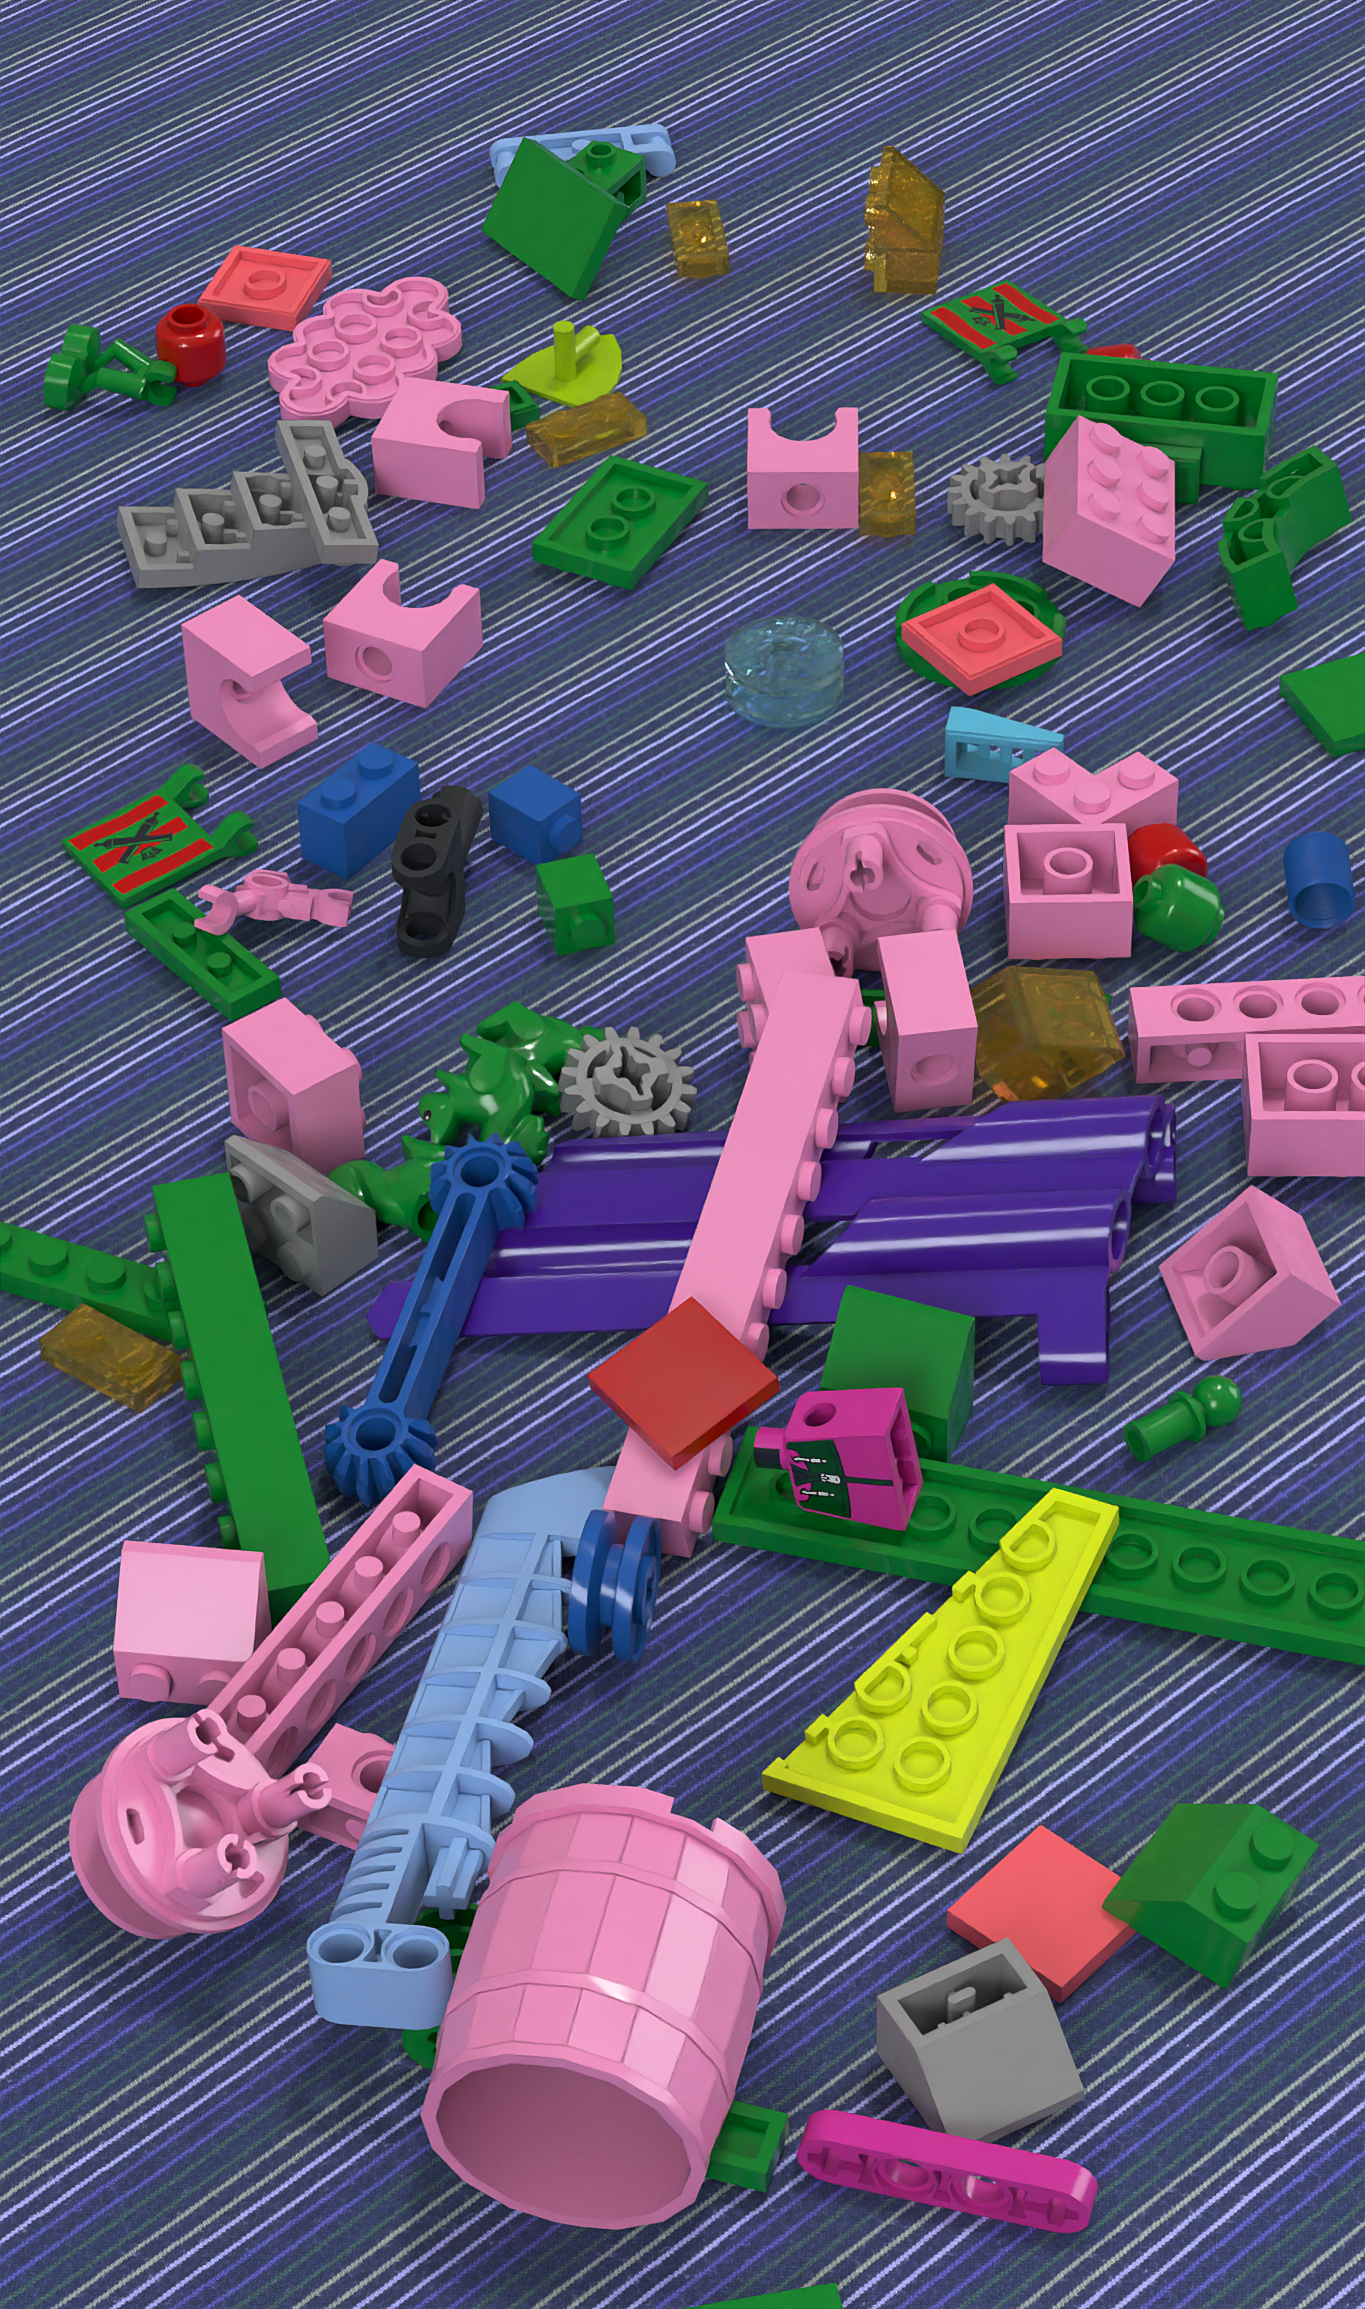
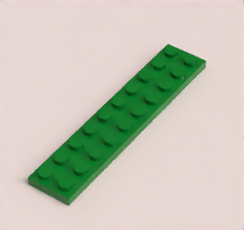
M754 1426L747 1427L712 1520V1540L953 1586L968 1571L975 1574L1000 1549L999 1540L1053 1488H1057L1119 1507V1525L1078 1611L1365 1666V1541L919 1457L923 1478L922 1488L906 1530H894L803 1510L796 1503L788 1470L766 1469L756 1466L754 1461V1442L759 1427Z

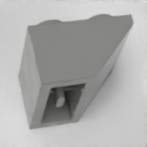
M236 1135L224 1141L227 1172H229L249 1250H256L279 1266L289 1279L302 1282L322 1297L379 1257L374 1209L285 1149Z
M1008 1937L877 1996L876 2052L932 2131L991 2143L1084 2100V2087L1048 1991Z

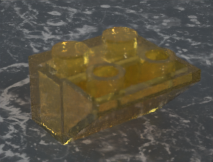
M883 146L880 166H871L869 194L866 195L865 226H869V239H866L865 271H874V292L936 295L944 243L945 193L894 146Z
M1007 966L970 989L978 1025L975 1062L980 1077L1004 1104L1019 1100L1057 1099L1126 1057L1100 979L1093 971Z

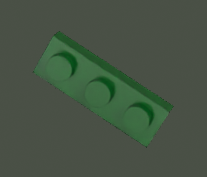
M171 888L124 913L126 932L231 1022L282 996L280 977L227 932L217 936L194 927L195 920L204 918L206 915L176 889Z

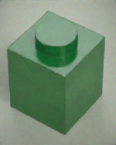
M594 853L535 865L537 911L557 956L615 944L614 898Z

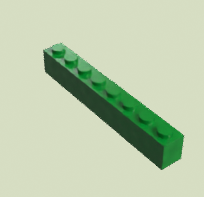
M229 1172L152 1186L155 1213L143 1215L145 1233L150 1253L162 1251L164 1258L163 1262L155 1263L162 1302L174 1300L176 1311L167 1312L174 1351L186 1349L189 1359L179 1362L186 1401L199 1400L201 1411L192 1413L197 1448L199 1453L211 1451L214 1463L204 1464L210 1501L212 1505L224 1502L227 1514L217 1517L222 1549L263 1552L273 1631L331 1561Z

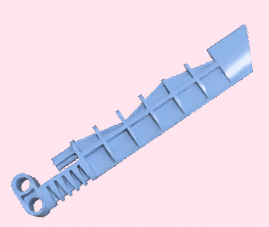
M616 1466L583 1469L531 1481L493 1495L488 1500L357 1850L355 1851L350 1869L340 1891L337 1905H335L331 1915L330 1923L322 1925L313 1931L307 1940L306 1950L314 2006L319 2016L325 2020L346 2025L409 2030L430 2029L441 2024L454 1982L449 1941L437 1929L414 1925L422 1900L425 1907L439 1908L441 1919H455L458 1909H467L478 1874L488 1869L496 1844L491 1836V1819L509 1812L516 1795L510 1784L492 1775L491 1770L494 1766L512 1764L528 1757L534 1741L529 1733L510 1724V1721L518 1711L531 1710L544 1705L550 1696L551 1688L541 1678L557 1655L564 1651L569 1641L563 1633L562 1606L569 1605L572 1581L562 1578V1557L576 1556L585 1521L591 1510H602Z

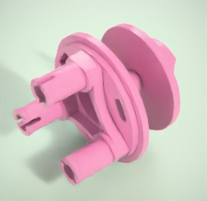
M887 788L869 789L853 793L837 801L818 820L813 831L802 842L793 860L789 879V899L795 920L801 930L819 927L835 976L851 978L854 968L865 971H881L877 955L878 937L956 929L958 937L967 922L972 907L973 876L968 858L957 841L951 825L937 808L923 798L905 791Z
M202 1709L188 1718H166L150 1722L130 1733L113 1749L103 1766L102 1772L92 1778L79 1794L71 1814L69 1826V1846L74 1869L84 1891L99 1911L117 1926L137 1936L150 1939H171L183 1936L189 1932L216 1934L230 1931L258 1916L277 1894L287 1867L289 1851L288 1834L298 1825L297 1820L329 1804L332 1798V1789L324 1788L317 1792L316 1789L330 1780L324 1769L313 1763L300 1765L293 1772L279 1780L270 1779L255 1756L242 1743L228 1734L224 1720L210 1709Z

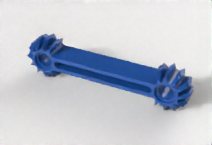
M496 1131L485 1142H478L469 1133L466 1146L458 1148L445 1145L444 1160L431 1164V1184L429 1185L431 1191L428 1195L432 1210L437 1212L439 1218L365 1404L357 1409L340 1405V1415L338 1416L340 1422L325 1425L326 1433L324 1439L326 1446L323 1448L325 1454H323L322 1458L327 1474H331L337 1489L343 1494L345 1499L358 1495L359 1500L364 1503L367 1509L379 1497H387L414 1464L436 1474L435 1466L437 1460L435 1453L437 1452L438 1439L434 1426L430 1425L429 1421L426 1420L499 1232L507 1227L523 1231L524 1215L537 1212L539 1200L537 1184H539L540 1180L536 1165L532 1164L531 1158L527 1157L526 1151L521 1147L519 1141L504 1144V1140L500 1138Z

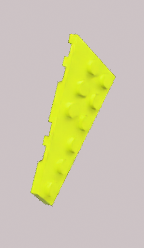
M1053 1488L999 1540L1000 1549L975 1574L968 1571L952 1586V1596L933 1615L926 1612L854 1682L855 1691L829 1717L824 1714L820 1715L805 1730V1740L785 1760L778 1757L761 1773L763 1789L963 1855L1119 1525V1507Z

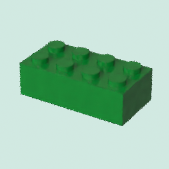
M1062 352L1045 413L1044 462H1046L1078 415L1095 423H1105L1118 431L1121 436L1134 442L1202 448L1200 484L1225 486L1232 490H1259L1261 488L1259 477L1266 472L1275 430L1279 373Z

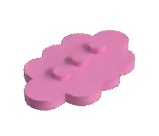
M418 276L396 280L381 292L367 289H349L329 298L323 306V315L311 317L299 323L293 330L294 343L282 346L272 353L268 359L269 384L275 391L280 393L281 419L330 420L334 428L344 422L350 415L366 419L382 418L405 376L436 380L438 377V363L449 360L458 354L462 347L461 323L455 316L449 314L448 290L438 281Z

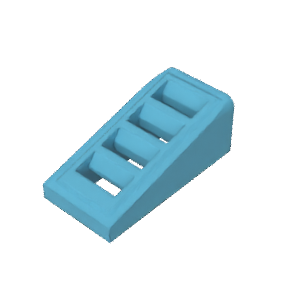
M952 706L945 729V777L1009 783V771L1035 758V750L1046 752L1054 747L1063 753L1064 735L975 709ZM990 746L1000 747V753L990 750ZM1012 749H1023V759L1013 757Z

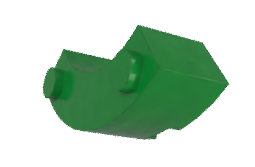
M1315 445L1293 455L1259 477L1261 488L1250 498L1238 497L1222 521L1224 535L1222 540L1217 543L1219 556L1235 613L1247 631L1255 628L1269 627L1279 621L1282 616L1298 609L1290 579L1296 564L1320 540L1328 538L1334 531L1352 523L1338 465Z

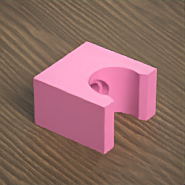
M405 376L371 437L375 494L480 509L485 500L483 456L494 459L507 458L512 448L509 391Z
M748 408V529L858 528V408H838L835 413V429L827 436L810 441H795L778 436L772 430L771 413L768 408Z
M380 559L323 619L327 677L426 709L483 647L480 589L461 584L453 588L449 597L438 604L424 608L401 606L399 566L397 563Z
M240 595L181 624L192 718L260 769L318 739L317 722L310 714L302 711L293 703L280 680L312 663L309 645Z
M956 929L878 937L877 955L884 984L885 1000L874 1002L873 1016L877 1027V1035L894 1113L972 1104L978 1025Z

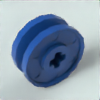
M598 1509L591 1510L580 1537L570 1590L568 1638L572 1654L595 1655L606 1627H612V1642L616 1659L633 1663L640 1660L652 1625L660 1578L662 1539L658 1518L636 1516L626 1536L625 1543L622 1545L619 1544L618 1526L614 1512Z

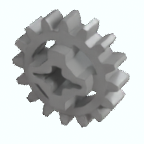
M1002 454L999 462H994L983 456L980 457L979 467L969 464L962 465L961 475H952L950 477V488H947V513L952 514V525H965L964 535L967 537L981 533L984 536V543L987 544L993 542L996 537L1004 538L1007 546H1013L1015 538L1018 537L1023 538L1029 543L1035 542V533L1040 532L1043 534L1045 462L1034 466L1030 463V456L1025 455L1019 462L1011 461L1008 454Z
M631 1026L627 1038H619L617 1032L612 1027H605L602 1042L587 1034L583 1036L580 1050L570 1048L557 1089V1091L563 1093L560 1109L561 1112H575L572 1128L575 1131L590 1127L594 1130L592 1138L672 1134L675 1129L684 1131L697 1094V1088L691 1086L694 1075L693 1067H679L682 1051L679 1048L671 1049L667 1052L661 1050L662 1036L659 1034L654 1035L646 1042L640 1040L638 1027Z

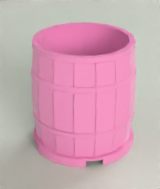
M582 1783L535 1794L516 1808L512 1824L499 1832L487 1869L490 1884L478 1904L440 2024L431 2080L420 2113L432 2149L464 2182L507 2207L563 2224L613 2230L664 2222L695 2202L707 2173L710 2153L736 2094L735 2088L750 2042L757 2006L763 1992L764 1964L770 1959L787 1909L777 1870L744 1833L718 1817L713 1820L711 1830L694 1820L670 1813L674 1797L642 1787Z

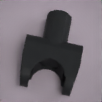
M458 785L443 786L440 791L432 795V798L418 801L410 806L398 832L392 851L391 866L392 877L397 884L403 887L401 908L397 920V945L400 951L407 956L433 958L446 953L451 948L466 911L463 866L483 813L481 800L465 787ZM431 934L436 936L429 940H416L411 938L415 935Z

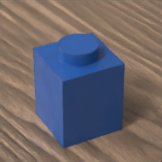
M529 764L488 792L491 839L533 864L538 865L552 862L583 840L581 794Z

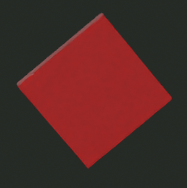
M692 1296L587 1375L590 1388L674 1471L780 1391L777 1376Z

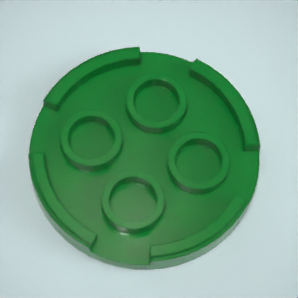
M969 571L968 579H959L938 585L928 581L906 596L896 613L895 644L903 661L919 675L938 684L960 689L902 640V623L993 583L1062 639V652L1065 646V616H1062L1057 607L1047 598V591L1029 580L1002 572ZM1060 656L986 690L1004 689L1029 682L1047 672L1055 665Z

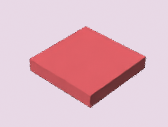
M235 245L197 303L217 315L221 321L293 332L295 327L306 319L332 278V263L328 259Z
M994 583L902 623V640L969 697L1062 656V639Z
M1042 1825L1038 1826L947 1910V1927L979 1949L1008 1937L1045 1986L1049 1996L1060 2004L1137 1932L1128 1923L1101 1908L1105 1898L1121 1877Z

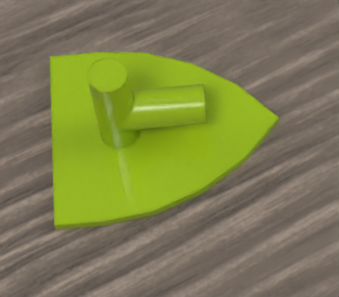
M558 321L553 325L554 345L533 353L517 364L501 378V383L517 380L526 392L591 414L617 387L622 373L621 349L613 334L600 335L595 327L587 325L575 335V328L572 322Z

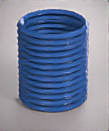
M1310 832L1298 836L1289 843L1283 856L1289 911L1293 919L1301 925L1313 929H1327L1339 925L1349 918L1355 908V894L1348 848L1339 837L1327 832Z

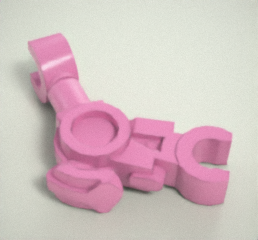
M256 869L245 876L243 885L236 886V892L231 893L211 884L199 889L198 897L212 902L213 905L206 917L195 920L194 927L217 936L222 935L230 929L235 918L241 915L265 921L280 920L284 917L303 921L315 919L327 925L347 927L348 917L351 916L354 892L342 889H309L307 885L292 884L288 874L285 872Z

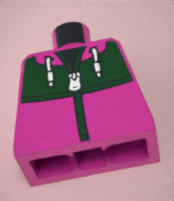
M903 1388L806 1392L798 1398L786 1429L760 1427L755 1437L754 1461L758 1468L788 1470L796 1503L803 1510L894 1530H906L923 1485V1478Z

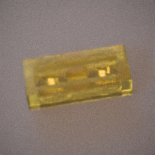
M717 199L666 203V223L678 278L693 277L704 279L716 274L730 273L729 252Z
M620 391L601 395L593 401L564 411L553 412L548 417L526 424L527 443L553 469L647 435L646 416Z
M858 452L860 535H877L880 537L916 535L913 452Z
M81 1303L39 1340L42 1360L140 1414L181 1378L179 1362H182L181 1356L84 1303Z

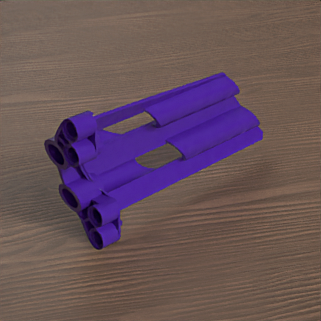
M1161 1094L1019 1100L1007 1102L990 1114L982 1116L839 1123L833 1147L831 1149L824 1148L819 1161L821 1165V1183L815 1201H806L802 1217L804 1222H852L811 1265L785 1266L784 1270L787 1276L785 1297L779 1309H771L766 1325L835 1324L842 1295L847 1285L972 1316L975 1319L1038 1316L1041 1385L1109 1384V1276L1116 1273L1123 1262L1130 1231L1131 1205L1177 1203L1175 1104H1165ZM729 1130L573 1139L554 1146L553 1156L545 1172L538 1173L540 1182L537 1184L539 1198L537 1212L524 1215L523 1231L507 1227L499 1232L458 1338L646 1331L668 1314ZM951 1139L926 1157L871 1159L879 1142ZM414 1280L391 1281L365 1315L380 1341L390 1340Z

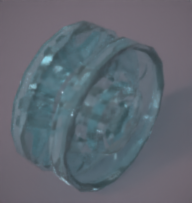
M796 615L770 616L751 621L734 631L725 644V670L727 672L726 701L733 711L751 723L772 728L800 727L819 722L834 713L844 700V642L834 629L818 620Z

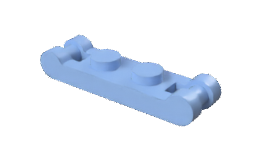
M660 124L525 137L536 140L567 163L592 140L598 142H608L617 148L645 156V169L657 177L667 176L676 166V159L671 148L668 130ZM523 137L497 140L490 147L489 155L494 167L495 181L499 188Z

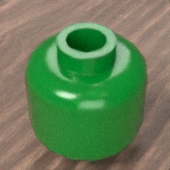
M1177 864L1162 865L1150 875L1142 876L1132 890L1133 920L1136 930L1144 937L1176 952H1190L1199 946L1207 945L1215 938L1222 926L1225 909L1221 903L1218 887L1209 879Z

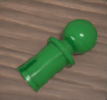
M1211 1375L1203 1377L1195 1384L1191 1396L1184 1391L1172 1393L1168 1398V1404L1138 1420H1133L1124 1425L1123 1436L1128 1449L1138 1461L1145 1463L1154 1458L1155 1455L1186 1439L1191 1442L1203 1439L1206 1435V1425L1210 1427L1230 1425L1237 1419L1241 1411L1243 1397L1240 1388L1230 1378L1222 1375Z

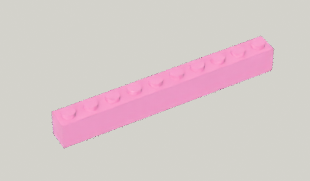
M788 969L783 970L668 1311L669 1314L692 1296L761 1362L764 1361L768 1348L769 1329L766 1324L771 1309H779L785 1297L787 1276L784 1269L789 1254L797 1255L801 1248L804 1234L802 1213L806 1201H815L821 1183V1165L819 1161L823 1149H831L835 1143L838 1130V1112L836 1108L840 1096L848 1097L853 1087L855 1077L853 1056L857 1045H865L869 1038L872 1014L870 1007L863 1006L858 979ZM629 1427L602 1510L612 1511L615 1514L619 1544L624 1545L626 1536L636 1516L654 1517L659 1519L661 1526V1553L691 1558L698 1533L706 1534L712 1523L714 1513L712 1490L717 1476L724 1477L731 1464L733 1441L730 1435L733 1427L676 1471Z

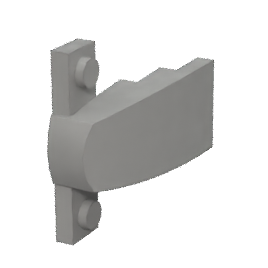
M277 420L274 439L287 474L233 471L230 490L176 488L173 507L119 506L116 525L137 588L184 587L236 582L287 573L320 563L343 567L354 564H376L379 544L368 518L367 482L360 470L350 460L345 459L331 421Z

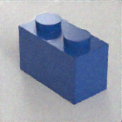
M371 742L298 801L297 810L302 858L347 880L350 879L397 839L407 810L416 802L421 801L418 763Z

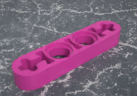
M838 2110L817 2111L808 2117L796 2154L799 2164L806 2172L817 2179L829 2183L1058 2233L1079 2232L1087 2227L1098 2191L1097 2180L1089 2170L1065 2159ZM898 2159L916 2163L921 2167H915L902 2163ZM973 2176H981L993 2180L996 2183H988L979 2180Z

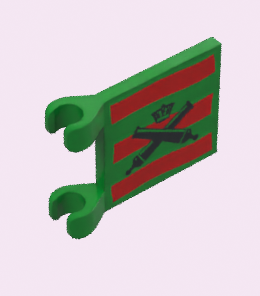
M1008 279L921 312V322L982 363L990 378L998 385L1018 379V373L1013 371L1009 365V362L1017 359L1016 349L1050 336L1061 352L1082 354L1088 349V346L1083 344L1078 336L1087 332V323L1083 319L1074 318L1067 320Z
M191 763L178 768L162 788L61 840L63 849L122 910L223 857H243L253 853L258 847V841L251 832L246 831L254 827V822L244 812L237 811L228 815L215 831L209 835L182 809L198 808L209 799L208 790L202 784L197 783L205 779V774L197 765Z

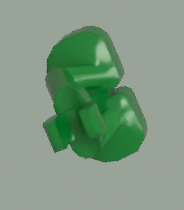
M72 323L66 332L61 352H55L49 360L44 380V404L48 408L70 411L77 406L86 394L100 388L131 397V399L148 400L156 405L168 406L175 400L177 389L174 386H164L158 380L164 383L174 381L177 375L176 366L168 361H154L120 338H117L102 353L100 331L98 328ZM116 359L133 373L105 367Z

